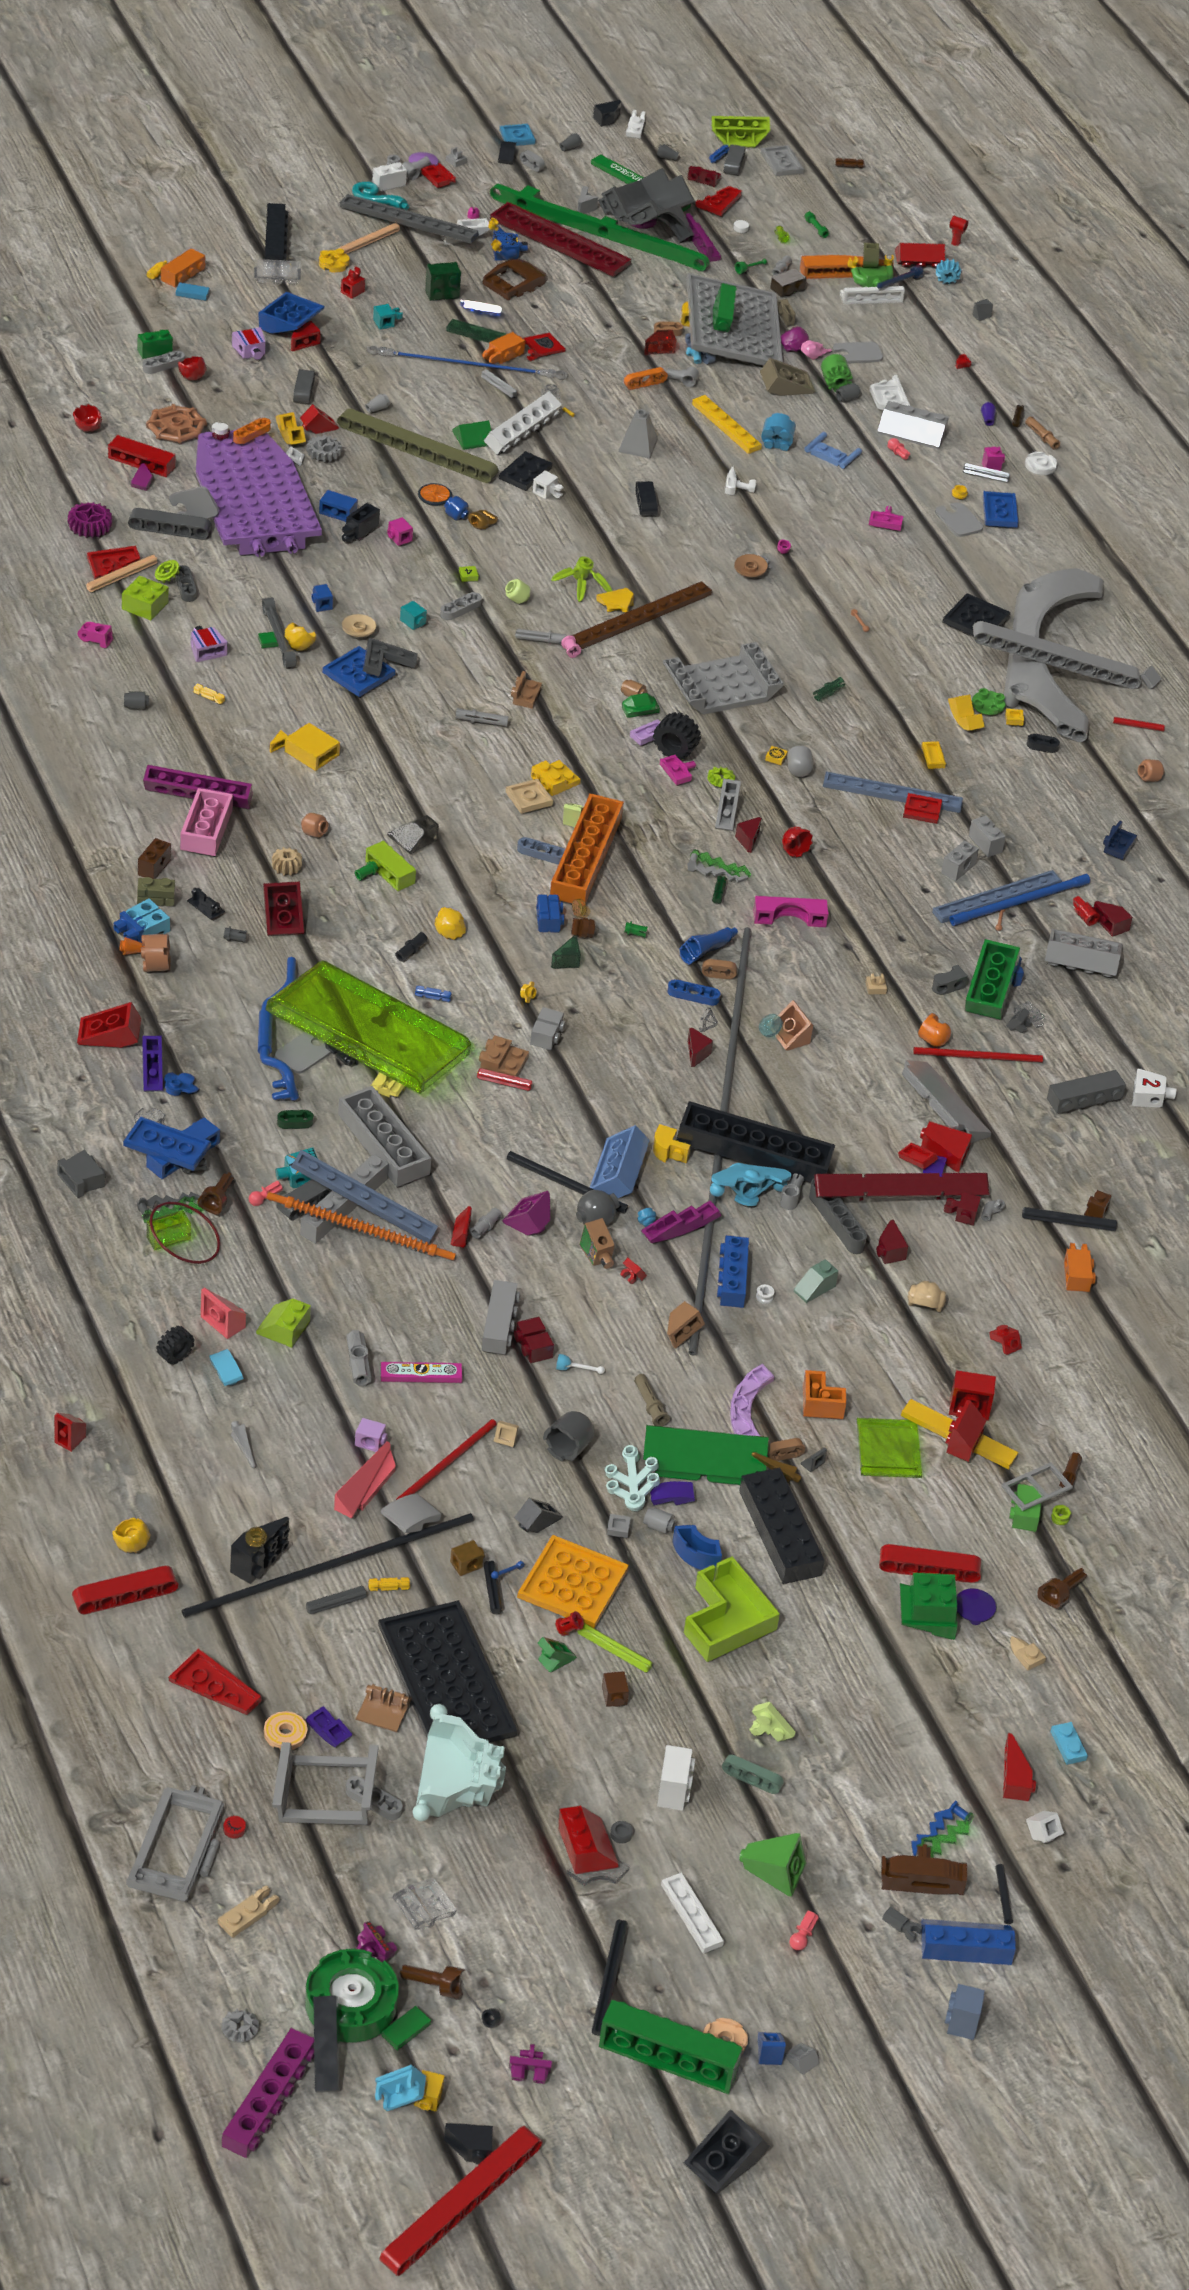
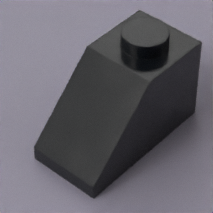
M621 100L594 105L593 118L600 126L615 123L620 115Z
M528 1498L514 1518L520 1522L518 1525L524 1531L538 1533L559 1521L563 1516L550 1503Z
M446 2123L444 2140L466 2162L480 2164L492 2153L493 2126Z

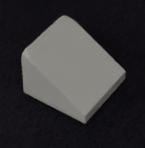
M803 2043L798 2044L784 2054L785 2058L801 2074H805L819 2064L816 2050Z

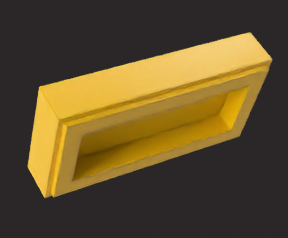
M939 741L922 742L921 747L928 769L945 768L946 762Z

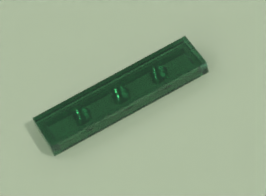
M452 319L446 327L447 332L486 343L507 335L506 333Z

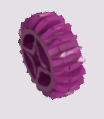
M95 502L75 504V507H72L71 511H69L67 518L70 530L74 534H79V537L85 536V538L105 535L111 529L113 521L110 509L102 506L101 503L95 504Z

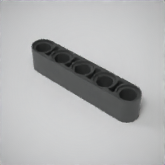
M134 508L128 520V525L135 530L199 540L206 539L211 528V522L207 518L145 508Z
M813 1179L809 1193L810 1200L847 1250L853 1254L863 1253L867 1238L865 1230L841 1198H816L815 1180Z

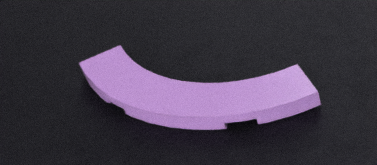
M763 1364L751 1370L735 1389L730 1408V1420L734 1434L760 1436L751 1420V1406L757 1394L765 1386L773 1382L775 1377Z

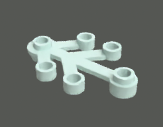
M628 1445L622 1452L623 1459L628 1466V1476L619 1472L616 1465H607L605 1467L606 1476L615 1480L608 1481L606 1487L608 1493L623 1498L626 1507L631 1511H639L644 1507L645 1496L660 1484L659 1475L651 1473L657 1470L659 1465L656 1458L650 1457L645 1461L646 1466L637 1475L636 1462L640 1459L639 1451L633 1445ZM647 1478V1483L638 1491V1486ZM617 1481L630 1487V1492L620 1488Z

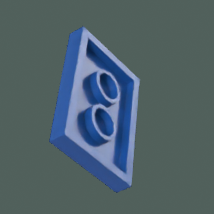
M983 491L985 525L1017 528L1018 516L1015 493Z

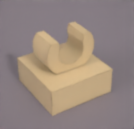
M883 973L880 976L871 974L870 977H866L868 994H886L887 986Z
M499 1421L494 1442L514 1447L519 1426Z

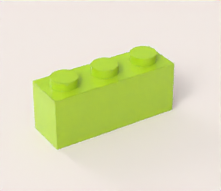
M384 840L366 848L365 862L374 861L378 866V871L376 872L394 889L400 891L415 884L416 869Z

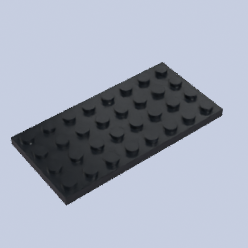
M459 1600L378 1620L379 1629L407 1694L411 1699L426 1738H428L433 1722L430 1710L436 1704L444 1705L448 1712L447 1715L460 1717L479 1738L486 1739L489 1743L517 1736V1728Z

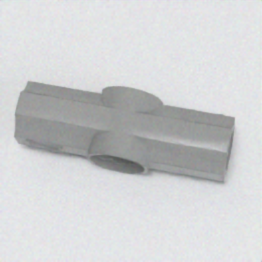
M352 1330L346 1335L350 1358L349 1366L352 1370L353 1382L358 1386H366L367 1383L371 1382L368 1349L365 1344L364 1333H361L359 1330Z

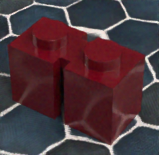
M540 1317L518 1321L514 1337L516 1342L520 1343L524 1356H527L530 1364L553 1358L554 1343L548 1332H546Z

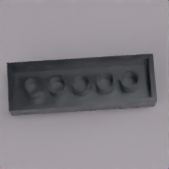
M781 1468L742 1475L740 1495L782 1584L822 1576L825 1560Z

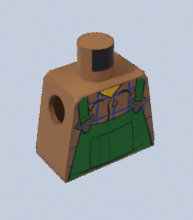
M603 1218L585 1223L579 1243L583 1252L592 1265L602 1264L604 1269L612 1267L614 1265L612 1254L615 1245Z

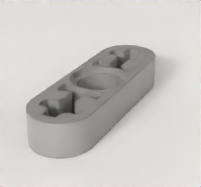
M173 351L143 361V372L154 374L177 367L178 362L185 359V354L182 351Z
M471 592L441 606V618L452 620L480 607L482 596L479 593Z
M353 1776L346 1782V1794L362 1804L365 1779ZM374 1785L372 1795H377L380 1799L376 1802H371L370 1810L388 1820L400 1818L402 1814L401 1801Z

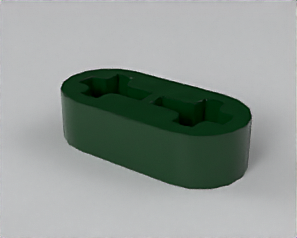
M284 1110L277 1115V1125L282 1129L310 1128L313 1125L314 1115L309 1110Z

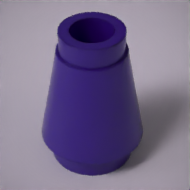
M987 402L982 405L981 413L985 425L992 426L995 420L996 407L993 403Z

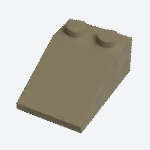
M769 358L760 370L766 390L771 394L784 396L815 393L810 376L805 370L773 358Z

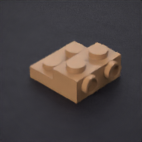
M494 1035L493 1039L487 1040L486 1051H481L479 1055L480 1068L518 1077L529 1057V1051L513 1047L512 1040Z

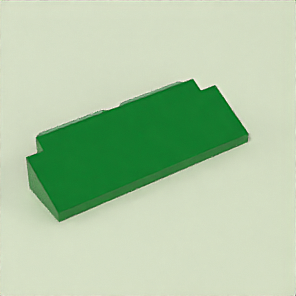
M646 1425L643 1460H647L650 1457L657 1459L659 1467L654 1472L659 1477L698 1480L701 1474L707 1475V1480L710 1482L740 1485L742 1475L756 1473V1471H766V1465L753 1457L752 1453L756 1452L767 1457L769 1437Z

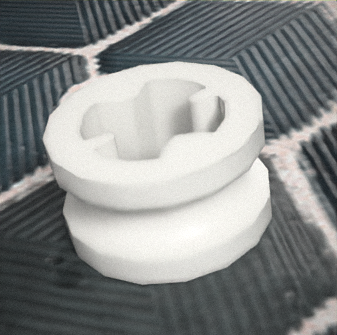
M760 1285L756 1293L757 1301L762 1304H769L773 1301L774 1289L770 1285Z

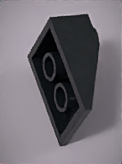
M730 2109L683 2163L718 2194L754 2166L770 2146Z

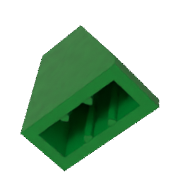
M721 283L713 305L714 330L729 332L733 321L736 286Z

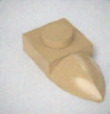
M1011 1636L1010 1645L1012 1651L1027 1671L1045 1663L1046 1657L1034 1643L1028 1644L1020 1638Z

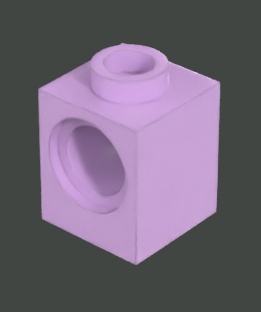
M362 1418L355 1433V1446L377 1452L381 1445L386 1443L388 1434L385 1433L386 1424Z

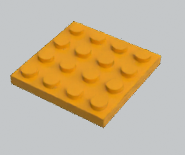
M552 1535L519 1589L517 1598L564 1617H568L572 1612L577 1611L582 1616L584 1623L595 1628L625 1577L629 1565Z

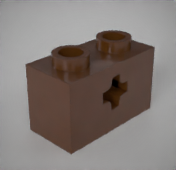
M155 838L138 858V875L156 879L171 861V843Z

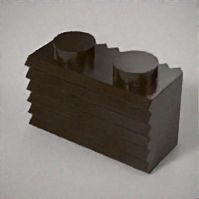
M794 268L772 276L770 288L780 297L790 295L806 287L807 277Z

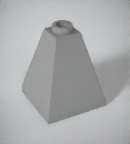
M643 409L636 410L620 445V453L650 459L657 442V436L649 412Z

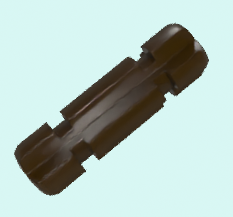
M1018 404L1016 406L1012 423L1013 427L1021 426L1024 405Z

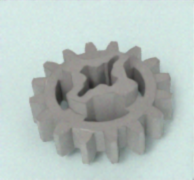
M317 435V438L311 437V440H308L306 451L308 455H311L312 459L317 458V461H332V458L337 459V456H341L342 445L340 441H337V438L332 439V436L323 435V437Z

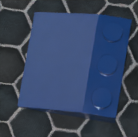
M285 292L258 312L259 327L268 333L297 330L325 309V306Z

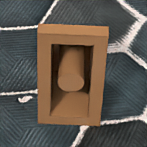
M685 1301L674 1309L669 1316L667 1334L675 1349L705 1325L699 1310Z

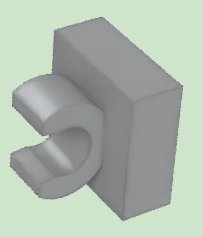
M457 147L451 149V154L446 155V161L457 167L467 163V157L463 155L462 151H457Z

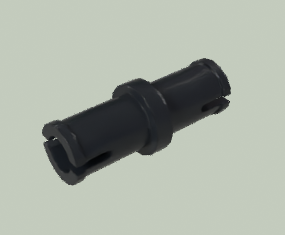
M420 932L412 940L406 941L405 945L395 953L396 958L403 962L408 956L415 954L418 948L428 941L426 934Z

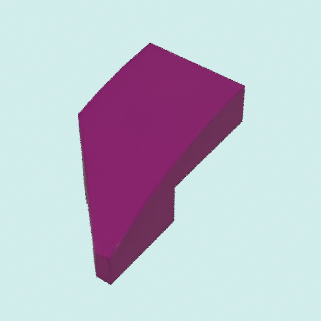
M142 463L131 481V487L147 491L153 477L145 464Z

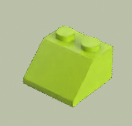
M293 1298L274 1305L256 1330V1334L292 1348L310 1322L311 1305Z

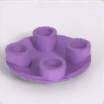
M416 152L410 155L409 162H417L427 156L430 159L431 165L436 166L438 158L428 152Z

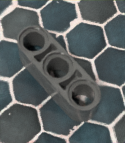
M730 145L724 164V173L739 175L745 156V146Z
M298 370L293 402L310 403L315 371Z
M312 1179L284 1195V1197L291 1196L294 1197V1200L299 1199V1202L305 1201V1204L309 1202L311 1206L313 1204L316 1206L332 1190ZM277 1203V1209L290 1220H295L305 1214L304 1211L299 1212V1209L294 1211V1208L288 1209L285 1208V1205Z

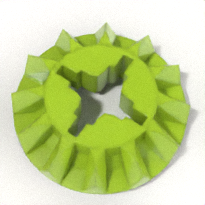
M175 560L165 561L156 569L155 578L158 582H170L172 578H176V574H179L181 567Z
M720 766L719 768L713 767L712 770H709L707 779L712 785L722 787L723 779L735 780V775L732 770H728V767L722 768Z

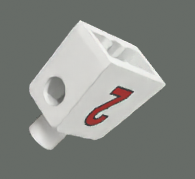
M1137 1068L1132 1106L1160 1108L1163 1105L1164 1098L1175 1099L1176 1088L1166 1087L1167 1078L1165 1076Z

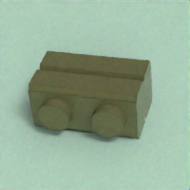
M150 877L138 878L137 904L150 898L158 906H174L175 880L168 878L152 879Z

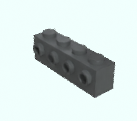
M1117 1070L1052 1084L1049 1086L1047 1100L1056 1113L1067 1112L1121 1099L1124 1096L1126 1083Z

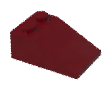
M300 881L263 884L267 936L304 934Z

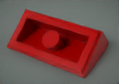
M468 1206L456 1217L451 1246L463 1248L466 1246L471 1222V1206Z

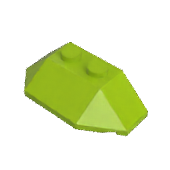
M711 116L712 132L724 145L727 144L729 147L731 144L745 146L746 148H755L770 132V117Z

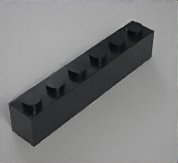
M267 203L264 268L283 269V262H286L288 210H285L286 204Z

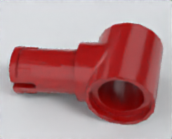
M955 215L949 224V228L952 229L953 233L951 244L959 246L961 236L967 230L969 221Z

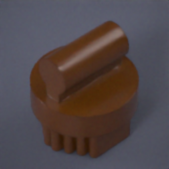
M581 917V919L573 918L571 934L578 935L579 938H592L595 932V920Z

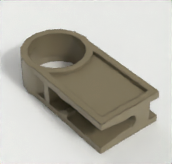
M787 299L778 300V313L787 327L788 325L794 326L796 313Z

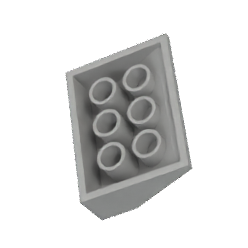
M1051 929L1045 961H1048V964L1053 966L1062 964L1066 965L1068 969L1076 970L1081 968L1087 973L1100 972L1103 976L1112 977V975L1116 976L1122 943Z

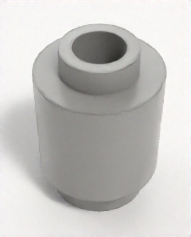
M649 1508L643 1523L648 1528L667 1534L669 1531H673L676 1520L673 1519V1514L657 1508Z

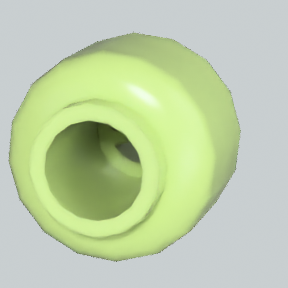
M514 579L507 583L505 590L506 596L517 604H521L529 599L530 587L520 579Z

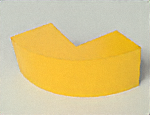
M294 412L275 416L281 436L288 445L306 442L303 426L297 427Z
M970 694L948 699L951 712L963 729L970 731L984 727L982 714H974Z

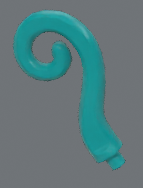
M359 182L354 184L352 188L354 196L400 209H409L407 200L400 196H374L378 193L379 187L372 182Z

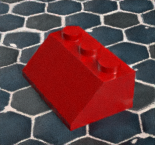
M900 243L895 248L897 264H902L905 267L911 266V264H917V266L921 267L926 265L936 267L937 264H940L941 260L945 261V244Z
M581 1805L559 1809L558 1828L574 1873L581 1874L618 1868L619 1864L602 1819Z

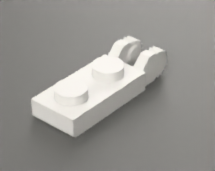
M633 110L626 131V137L640 139L646 112L642 111L641 117H636L637 110Z

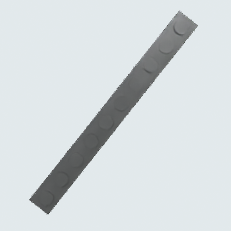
M347 194L340 201V207L466 243H472L479 236V231L476 229Z

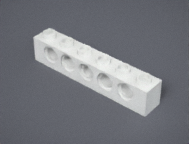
M548 391L492 430L484 442L496 455L500 452L505 453L511 447L510 445L515 446L521 440L520 438L525 439L530 434V431H536L540 424L544 425L550 420V417H556L562 404Z

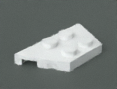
M897 375L892 376V380L887 381L884 379L879 383L870 385V393L877 409L884 410L888 401L910 406Z

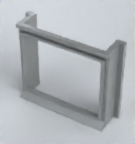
M282 1742L272 1803L273 1808H277L279 1822L368 1825V1810L371 1809L379 1746L369 1745L368 1757L292 1755L290 1742ZM293 1765L366 1767L361 1811L286 1809Z

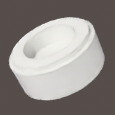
M744 220L734 222V230L736 232L746 233L748 231V222Z

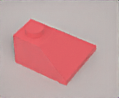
M205 1287L201 1289V1317L227 1339L246 1328V1314L243 1309L238 1308L232 1302Z

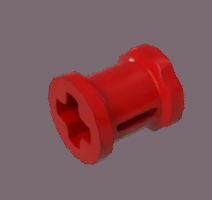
M574 1611L566 1618H558L555 1624L559 1634L567 1636L575 1629H583L584 1621L582 1616L577 1611Z

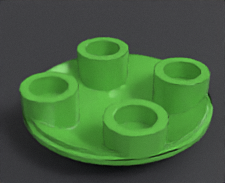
M981 688L972 697V706L982 714L995 715L1004 710L1005 696L1002 693Z

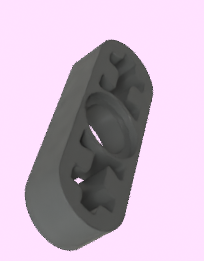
M180 565L179 574H176L175 577L181 598L186 602L195 601L197 590L191 570L188 566Z

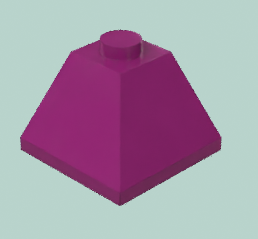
M549 1191L522 1198L502 1222L525 1235L534 1233L538 1235L542 1233L550 1221Z

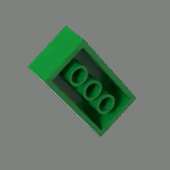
M987 939L984 940L966 997L965 1011L1001 1020L1020 959V947Z

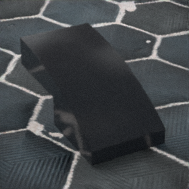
M501 142L498 163L513 165L516 142Z

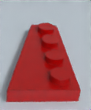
M199 1648L168 1677L171 1683L245 1715H248L262 1701L258 1693Z

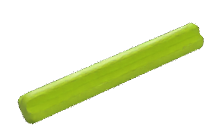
M584 1623L583 1629L577 1632L579 1635L645 1673L652 1667V1661Z

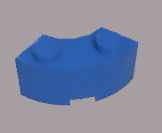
M696 1525L674 1527L673 1546L677 1554L686 1563L703 1570L711 1565L716 1567V1564L721 1561L722 1554L719 1540L703 1536L697 1530Z

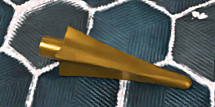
M756 1452L752 1453L753 1457L768 1468H781L787 1483L790 1480L796 1483L800 1481L801 1475L795 1473L797 1467L770 1459Z

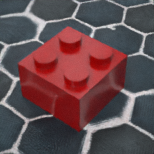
M956 1370L950 1396L949 1415L956 1416L960 1405L964 1407L966 1401L970 1400L985 1420L989 1421L996 1376Z

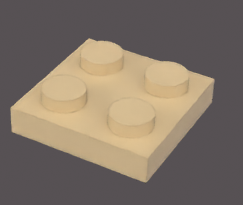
M538 779L506 787V794L521 814L553 806V799Z

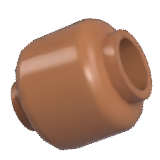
M1145 759L1138 766V775L1143 781L1158 782L1164 775V767L1159 760Z
M316 813L306 814L301 821L303 833L312 837L319 838L323 836L329 827L326 817Z

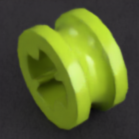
M1064 1505L1055 1506L1051 1515L1053 1523L1056 1525H1066L1069 1522L1070 1509Z

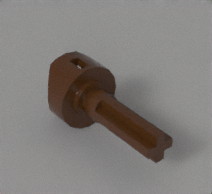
M224 1173L216 1186L205 1188L198 1198L197 1205L214 1215H219L227 1204L225 1192L234 1180L231 1177L232 1173Z
M1080 1568L1062 1581L1057 1578H1051L1038 1588V1599L1058 1609L1069 1600V1590L1084 1580L1087 1574L1084 1573L1083 1568Z
M405 1964L402 1965V1970L400 1971L401 1978L439 1986L440 1995L443 1997L459 2000L463 1995L460 1978L465 1969L448 1965L443 1973Z

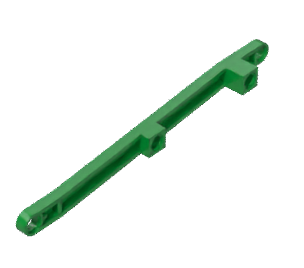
M495 184L490 189V195L494 200L504 204L510 202L547 220L683 264L698 271H704L710 264L709 258L704 254L618 225V220L608 216L599 219L541 200L540 190L529 185L520 192L502 184ZM495 189H498L501 195H498ZM698 260H702L704 262V266L700 265Z

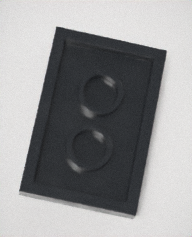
M525 451L499 473V479L527 491L533 486V481L544 471L548 472L552 469L553 463Z

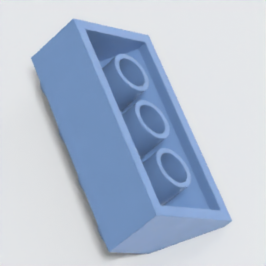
M636 1125L606 1139L590 1188L602 1190L608 1194L614 1193L617 1198L628 1196L633 1192L650 1141Z

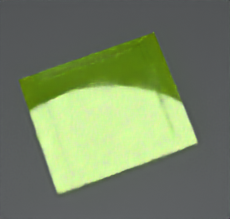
M856 1419L861 1476L922 1478L918 1426L916 1423L900 1419Z

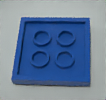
M358 646L324 666L322 673L360 697L395 676L396 670L382 662L379 676L364 672L363 665L366 650Z

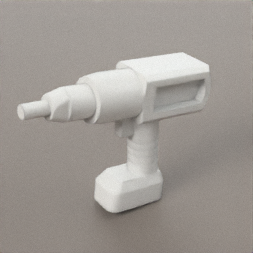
M732 466L727 474L725 494L735 495L736 488L754 493L756 480H749V484L740 482V480H737L734 467Z

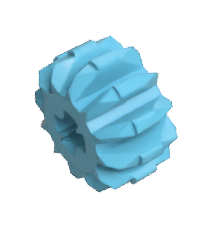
M947 258L946 261L941 260L940 264H937L936 276L938 281H942L943 284L948 282L950 285L951 282L956 283L957 279H960L961 267L959 262H955L954 259L949 261Z

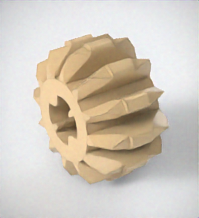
M283 847L282 850L276 849L272 856L273 870H276L277 874L283 873V876L286 874L291 876L292 873L297 874L302 867L301 853H298L297 849L292 850L291 847L288 849Z

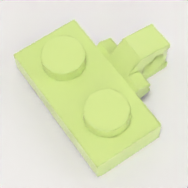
M771 1702L755 1705L752 1712L757 1718L749 1729L754 1736L765 1732L768 1735L771 1734L777 1742L794 1737L796 1732Z

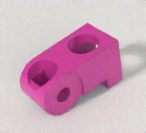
M85 622L77 633L82 641L100 643L102 648H107L113 641L112 626Z

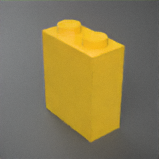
M307 723L285 738V752L314 771H317L339 756L340 741L311 723Z

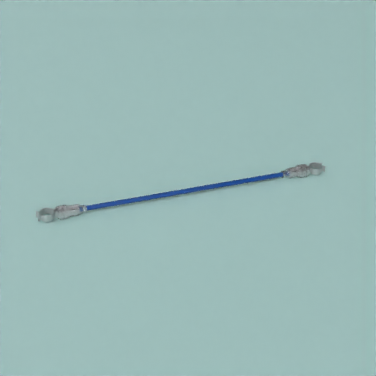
M367 346V352L370 354L378 353L380 356L401 355L530 372L547 378L567 379V372L562 370H532L403 353L394 349H388L387 347Z

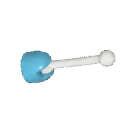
M558 1355L556 1370L564 1371L572 1366L597 1371L599 1374L605 1372L603 1366L593 1367L573 1363L568 1356Z

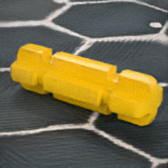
M196 684L193 688L195 694H201L202 697L211 701L215 700L218 704H222L225 701V695L201 684Z
M397 1577L380 1578V1580L370 1578L368 1588L370 1591H378V1589H381V1591L398 1590V1588L408 1590L410 1588L409 1577H400V1579Z

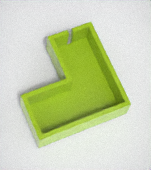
M733 1556L718 1562L716 1567L711 1565L697 1572L695 1589L708 1603L709 1607L686 1617L684 1634L706 1662L777 1630L780 1613Z

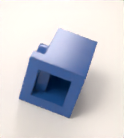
M327 584L314 586L311 598L312 602L316 604V612L332 610L333 595Z

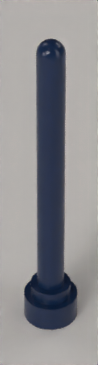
M914 266L910 269V272L878 283L877 288L882 289L911 277L914 279L923 276V269L921 266Z

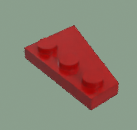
M136 546L87 552V560L95 580L139 561L140 555Z

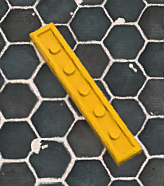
M913 1399L909 1400L901 1412L902 1417L947 1439L949 1427L953 1419ZM983 1434L974 1450V1453L1008 1470L1018 1456L1017 1451Z

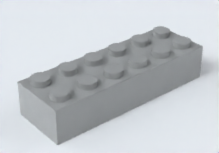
M373 1086L339 1098L338 1115L371 1156L374 1154L389 1163L388 1177L396 1187L430 1174L431 1157Z

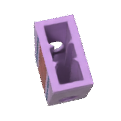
M261 327L232 332V347L243 358L254 357V359L259 360L265 355V339Z
M196 626L191 632V648L196 662L227 656V641L214 627L203 629L202 626Z

